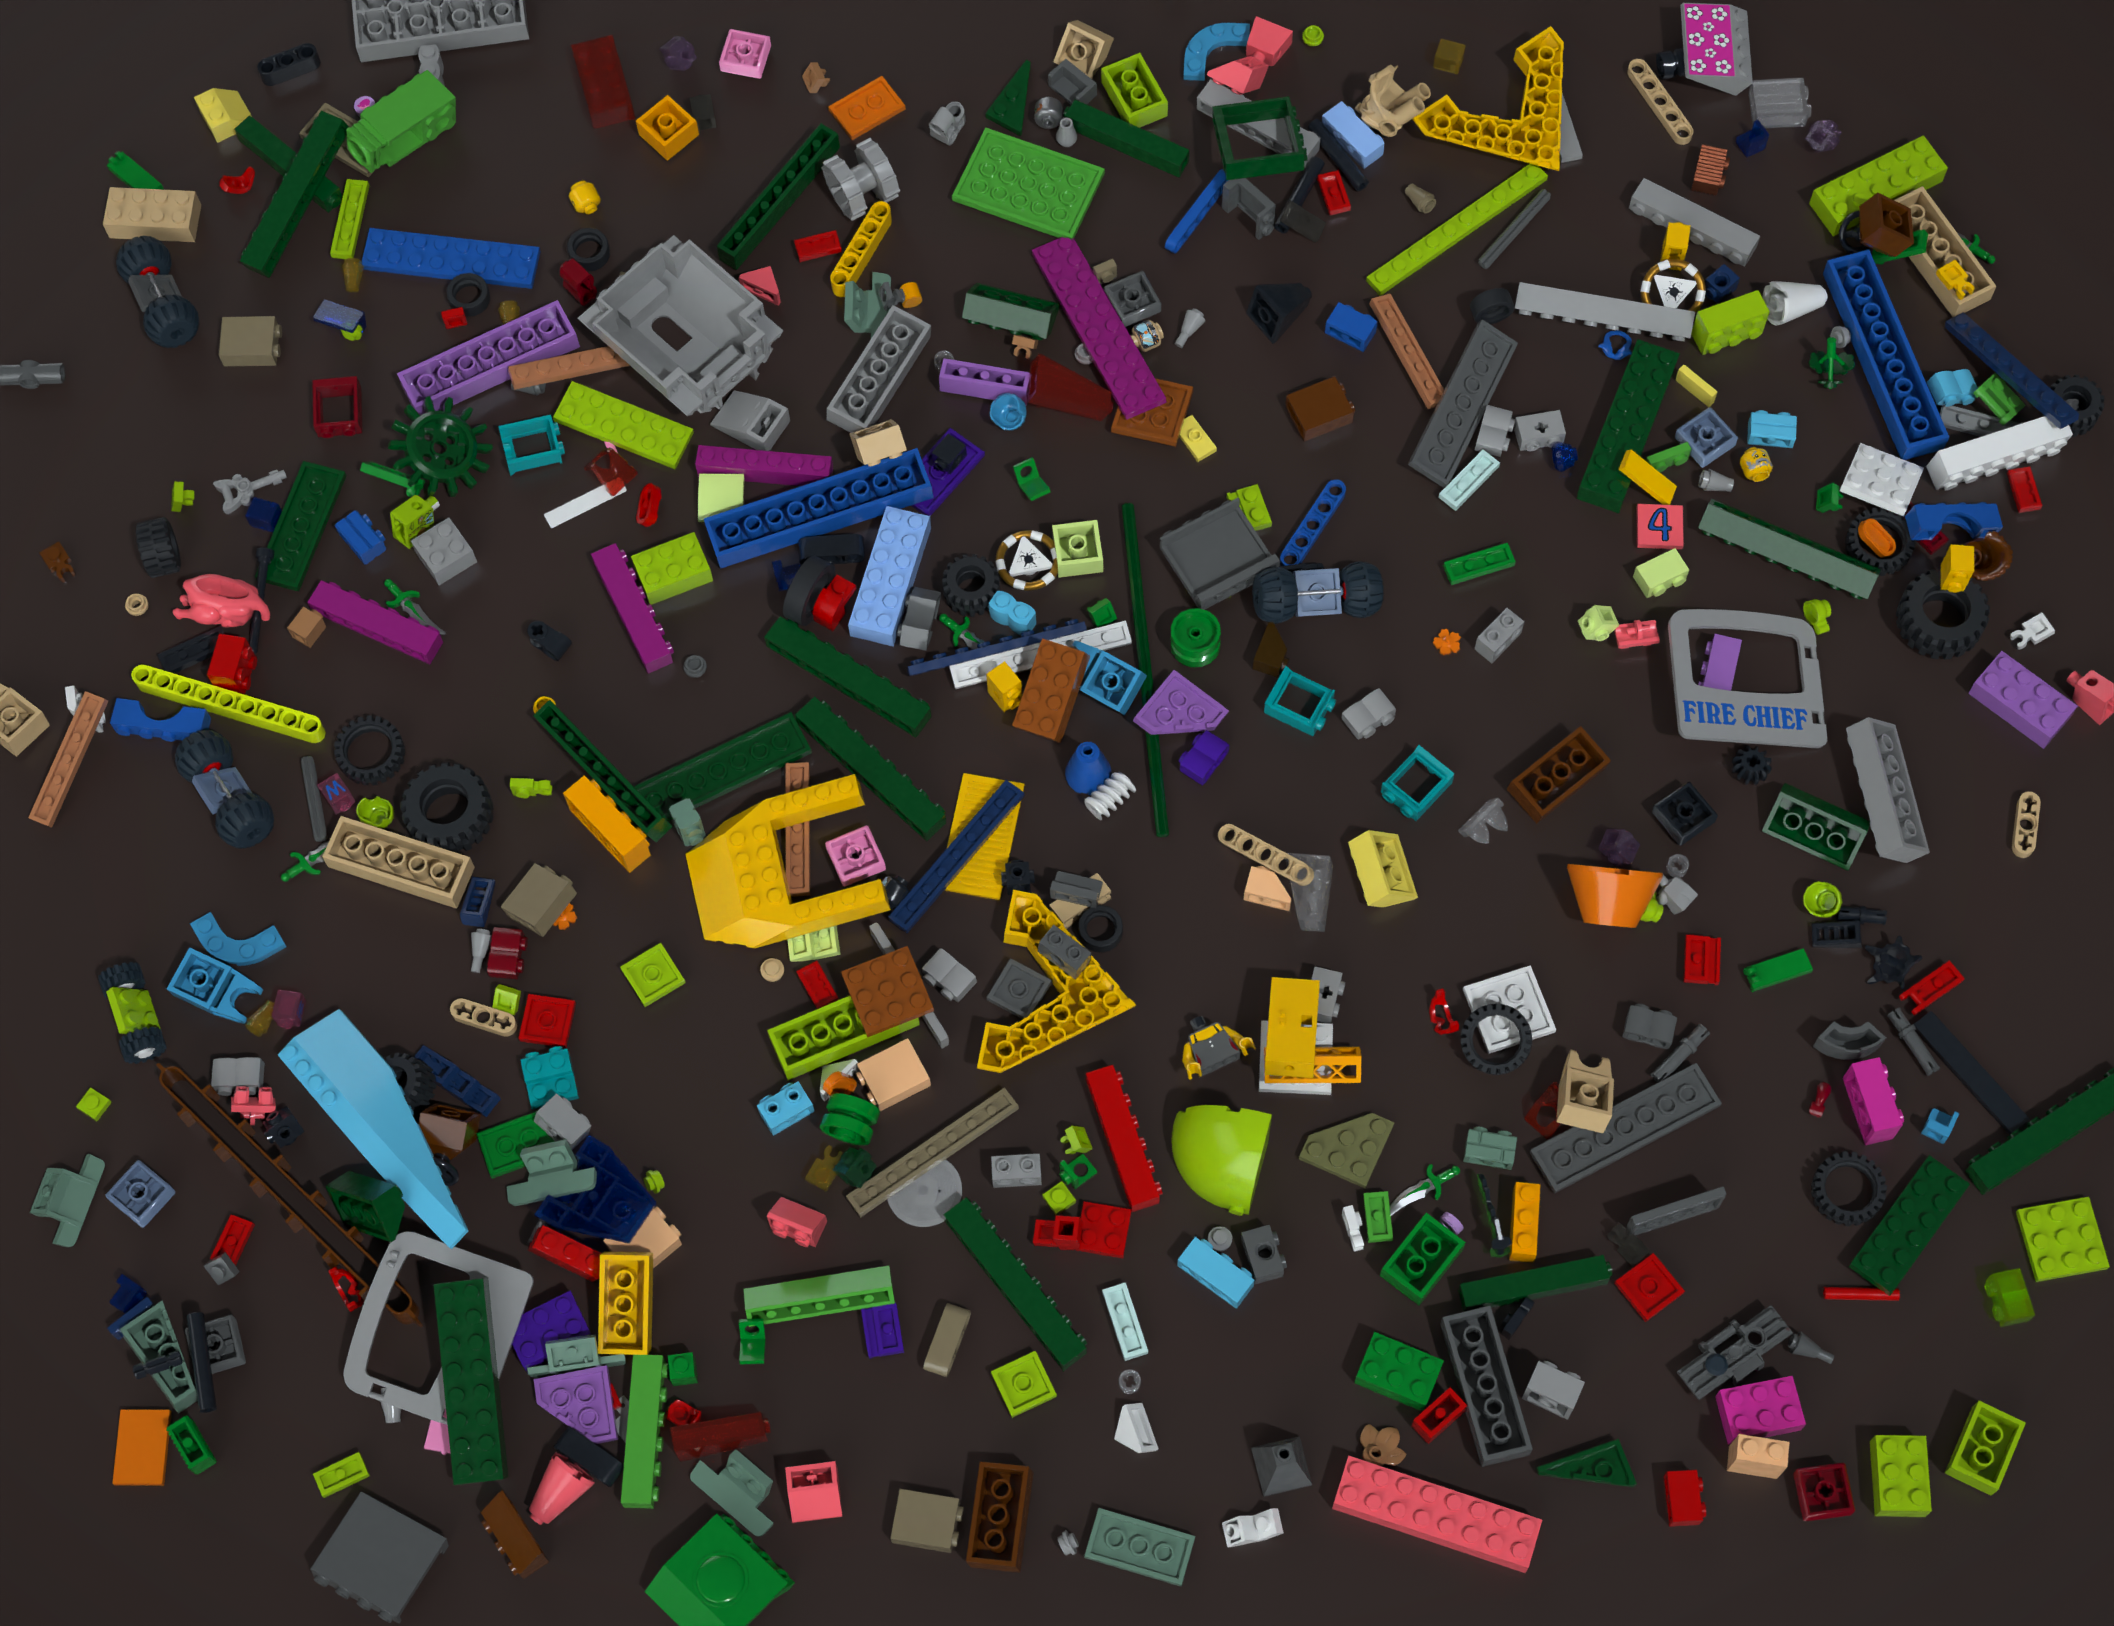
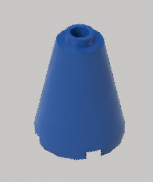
M1083 742L1077 747L1066 765V780L1075 792L1091 795L1093 791H1098L1099 785H1104L1106 779L1111 778V766L1096 744Z

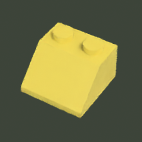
M212 88L194 97L199 111L217 143L235 135L234 129L249 115L251 116L238 91Z

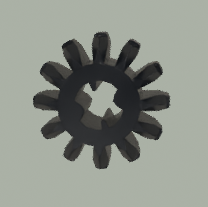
M1747 745L1744 751L1739 749L1736 756L1732 759V764L1734 765L1732 773H1738L1737 780L1744 778L1745 785L1749 784L1750 780H1752L1754 785H1757L1759 780L1764 782L1767 779V774H1770L1772 770L1771 766H1769L1772 762L1771 758L1765 757L1767 754L1766 750L1760 753L1758 746L1751 750Z

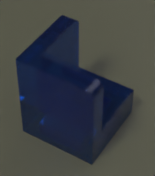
M1756 120L1753 123L1752 130L1738 136L1735 142L1748 158L1766 148L1769 133L1761 122Z
M254 497L245 517L250 526L274 532L282 510L277 503Z
M781 560L772 562L779 591L789 589L796 573L801 567L800 564L782 567Z
M121 1274L116 1281L121 1287L110 1300V1304L126 1314L141 1302L147 1292L141 1286Z

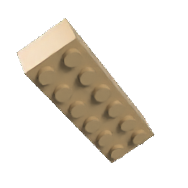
M1922 186L1894 200L1911 208L1913 232L1924 229L1928 233L1926 253L1909 256V258L1952 317L1963 312L1965 313L1991 300L1996 285ZM1953 260H1956L1968 274L1966 282H1970L1975 288L1971 295L1967 290H1962L1965 293L1963 300L1956 296L1955 288L1948 290L1936 275L1937 269Z
M340 816L322 856L329 868L456 909L475 868L471 858L343 816Z

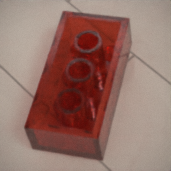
M613 35L571 45L594 129L635 119Z

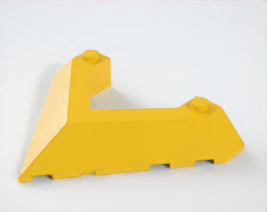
M1550 26L1516 49L1514 62L1526 75L1519 120L1512 119L1510 121L1499 119L1497 116L1468 114L1466 111H1460L1448 95L1427 107L1424 112L1412 120L1425 136L1559 171L1564 42Z
M1013 890L1003 943L1027 947L1047 977L1052 980V984L1060 995L1010 1027L986 1022L977 1069L1002 1073L1136 1006L1122 992L1120 986L1111 976L1104 972L1092 955L1090 963L1075 980L1038 952L1040 940L1053 925L1080 945L1082 944L1075 936L1068 932L1064 924L1053 912H1050L1037 894Z

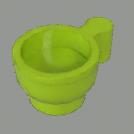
M1819 599L1806 601L1803 606L1804 616L1808 623L1814 626L1815 633L1819 635L1828 632L1830 628L1826 618L1831 615V607L1828 601Z
M1657 892L1654 893L1640 919L1641 921L1657 922L1662 916L1663 905L1658 904L1656 900Z

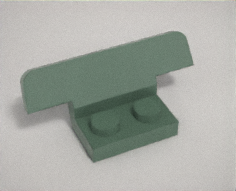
M873 272L872 290L863 291L854 281L845 282L844 321L854 333H871L872 338L889 310H884L878 293L884 282H889L891 287V277L888 274Z
M566 1139L524 1148L521 1150L520 1156L529 1172L528 1182L507 1186V1196L510 1204L520 1206L592 1190L596 1185L597 1172L594 1167L577 1171V1160Z
M87 1154L79 1174L61 1168H47L30 1213L38 1217H51L61 1221L52 1244L69 1248L76 1243L105 1168L103 1160Z
M594 1334L546 1341L548 1365L529 1367L527 1370L529 1376L537 1378L605 1365L608 1367L626 1364L624 1354L600 1357L596 1335Z
M735 1449L729 1455L727 1465L719 1475L701 1460L697 1463L690 1474L691 1481L752 1534L763 1536L773 1526V1522L757 1509L769 1495L773 1480L738 1450Z

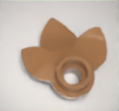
M1371 1424L1366 1425L1360 1436V1442L1364 1448L1363 1460L1379 1466L1384 1464L1392 1466L1400 1464L1404 1460L1406 1453L1397 1447L1400 1440L1398 1429L1387 1427L1378 1432ZM1372 1452L1377 1453L1380 1457H1374Z

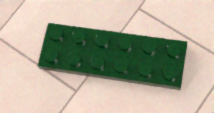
M303 461L267 548L273 549L275 554L274 560L268 565L266 583L299 592L346 479L345 471ZM257 570V573H256V575H255L256 580H257V577H258V570Z
M1929 1155L1848 1267L1890 1296L1970 1183Z

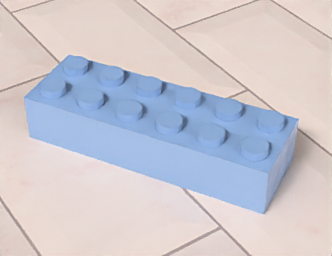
M886 506L848 624L851 637L894 647L898 627L902 622L906 609L907 594H911L930 534V516Z

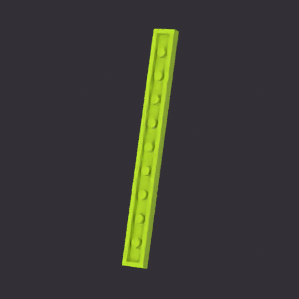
M1527 165L1367 276L1366 282L1379 296L1383 295L1547 181L1548 175L1538 165Z

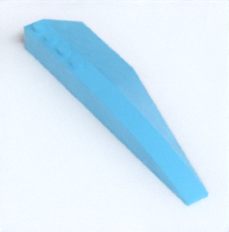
M338 1009L295 1036L278 1056L388 1183L397 1185L403 1193L402 1199L452 1249L468 1232V1228L457 1205L452 1201L451 1192L441 1177L442 1173L439 1166L435 1164L432 1158L434 1157L419 1124L416 1123L413 1117V1110L405 1100V1093L402 1087L398 1085L397 1076L390 1065L343 1011Z

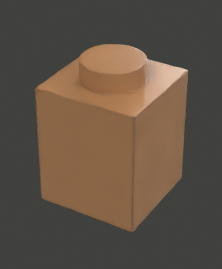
M303 607L287 628L292 638L311 648L325 630L326 625L322 619L323 616L314 609L310 611Z

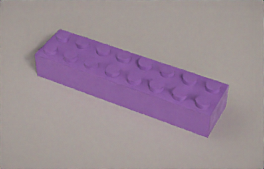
M556 300L397 373L411 405L419 415L426 413L423 401L428 396L433 401L435 411H442L448 397L453 398V405L509 380V366L562 356L579 348L580 345L571 323L559 301Z

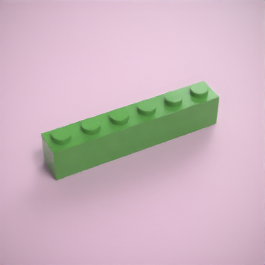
M889 1266L744 1289L747 1319H764V1324L895 1304Z
M633 1355L621 1504L624 1508L654 1509V1501H659V1486H656V1476H661V1461H658V1452L663 1451V1437H660V1427L665 1426V1412H662V1402L667 1401V1387H664V1378L669 1376V1363H666L663 1355Z

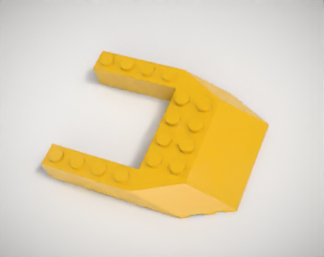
M855 774L765 799L724 821L706 836L703 841L686 853L705 940L723 941L726 944H740L750 948H758L891 910L886 889L881 879L793 904L776 830L865 805L861 786Z

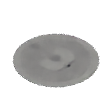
M945 1159L887 1200L894 1214L905 1223L918 1227L934 1226L944 1222L943 1214L960 1202L962 1196L961 1179L954 1166Z

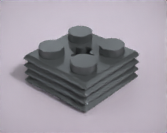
M1144 271L1104 287L1107 297L1125 327L1161 312V302Z
M228 1315L205 1322L212 1374L245 1364L246 1359L236 1318L233 1315ZM186 1328V1329H185V1333H186V1338H187V1342H188V1346H189V1351H190V1355H191V1347H190L189 1333H188V1328ZM217 1341L220 1346L214 1351L211 1348L214 1347V1342Z

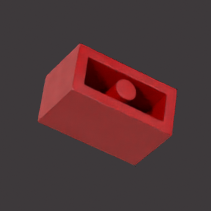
M1450 1387L1413 1420L1412 1427L1429 1445L1465 1412L1467 1405Z
M1697 1470L1666 1472L1663 1478L1669 1527L1700 1525L1703 1517H1706L1705 1502H1701L1700 1492H1703L1702 1477H1698Z

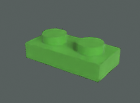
M1688 442L1648 456L1646 462L1657 471L1663 472L1669 466H1679L1685 463L1689 458L1691 447Z
M1388 1191L1364 1193L1363 1200L1368 1243L1393 1241Z

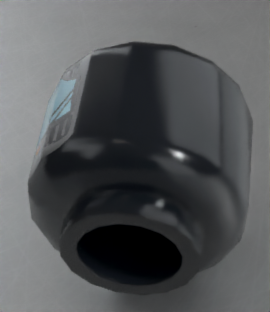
M899 875L895 878L886 876L882 881L886 889L890 911L896 909L910 892L906 887L908 882Z

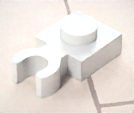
M2040 613L2022 623L2024 630L2012 632L2010 639L2021 638L2023 640L2017 644V649L2020 650L2026 647L2028 641L2031 640L2035 645L2055 634V630L2044 614Z
M1353 1205L1343 1207L1342 1217L1353 1251L1362 1250L1364 1242L1359 1231V1226H1362L1360 1214L1358 1211L1354 1212Z

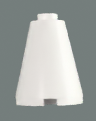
M1771 281L1769 282L1770 285H1766L1763 291V300L1770 311L1767 319L1776 326L1823 307L1827 301V292L1821 285Z

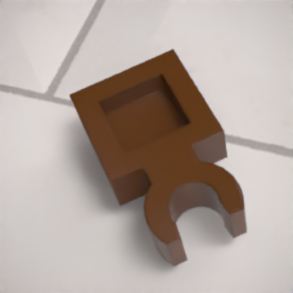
M59 541L39 552L52 573L56 571L61 582H65L63 578L65 572H70L73 577L76 576L74 569L69 565L72 561Z

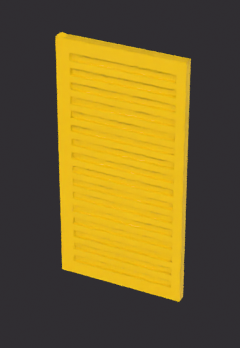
M963 773L947 848L1005 780ZM1009 781L1021 791H1024V783ZM1021 801L947 886L945 891L996 900L1001 899L1003 889L1001 872L1006 871L1005 863L1009 861Z

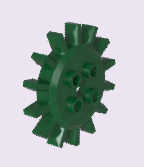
M426 397L423 401L426 413L419 415L412 405H407L404 412L413 422L411 426L395 420L391 427L405 435L404 440H390L388 444V449L404 450L405 454L404 458L395 462L394 469L399 470L408 465L411 466L415 473L409 478L407 485L410 487L417 484L420 477L429 480L428 496L435 494L438 489V483H446L450 497H455L458 493L455 480L459 478L470 489L474 488L477 481L468 472L470 467L485 474L490 466L476 459L477 453L487 454L493 449V444H481L476 441L475 436L483 434L487 429V425L480 424L471 428L466 423L473 411L471 407L465 409L460 417L451 413L453 398L450 397L444 403L443 411H435L431 397ZM424 436H430L431 441L425 440ZM446 439H452L453 444H448ZM441 444L445 448V453H436L433 446ZM423 456L429 457L430 462H426ZM445 460H450L452 465H447Z

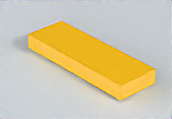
M1627 450L1619 470L1662 505H1670L1677 486L1633 450Z

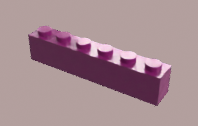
M698 445L695 463L698 477L699 474H744L745 481L804 486L833 476L831 456Z
M616 543L592 553L593 563L647 673L649 674L673 663L671 654L674 653L669 641H664L662 637L665 635L660 622L655 623L653 619L656 616L651 604L646 605L644 601L647 598L642 586L637 587L635 580L638 579L633 568L628 569L626 565L628 558L623 549L619 550Z
M321 580L307 602L311 610L318 611L324 618L427 664H431L443 644L440 632L432 626L425 627L412 617L405 618L392 608L387 610L374 600L369 599L367 601L362 599L354 591H344L333 582L328 584Z

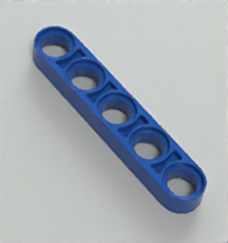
M1224 169L1219 170L1170 234L1165 243V249L1174 254L1177 253L1221 196L1223 185L1227 182Z
M1331 480L1327 483L1280 556L1281 566L1289 565L1284 561V558L1289 555L1294 556L1297 560L1294 564L1290 565L1302 563L1345 497L1346 486L1342 481ZM1332 487H1339L1342 493L1332 495L1329 490ZM1327 504L1331 509L1329 512L1323 513L1318 509V506ZM1316 521L1319 527L1311 530L1307 527V523ZM1299 538H1304L1308 544L1305 547H1299L1295 541Z

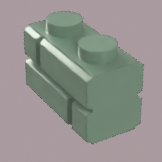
M690 798L670 806L669 812L674 827L684 845L695 846L703 841L706 836L703 824Z
M1484 1127L1469 1129L1463 1162L1511 1170L1514 1163L1517 1137L1512 1136V1133L1508 1131L1491 1133Z

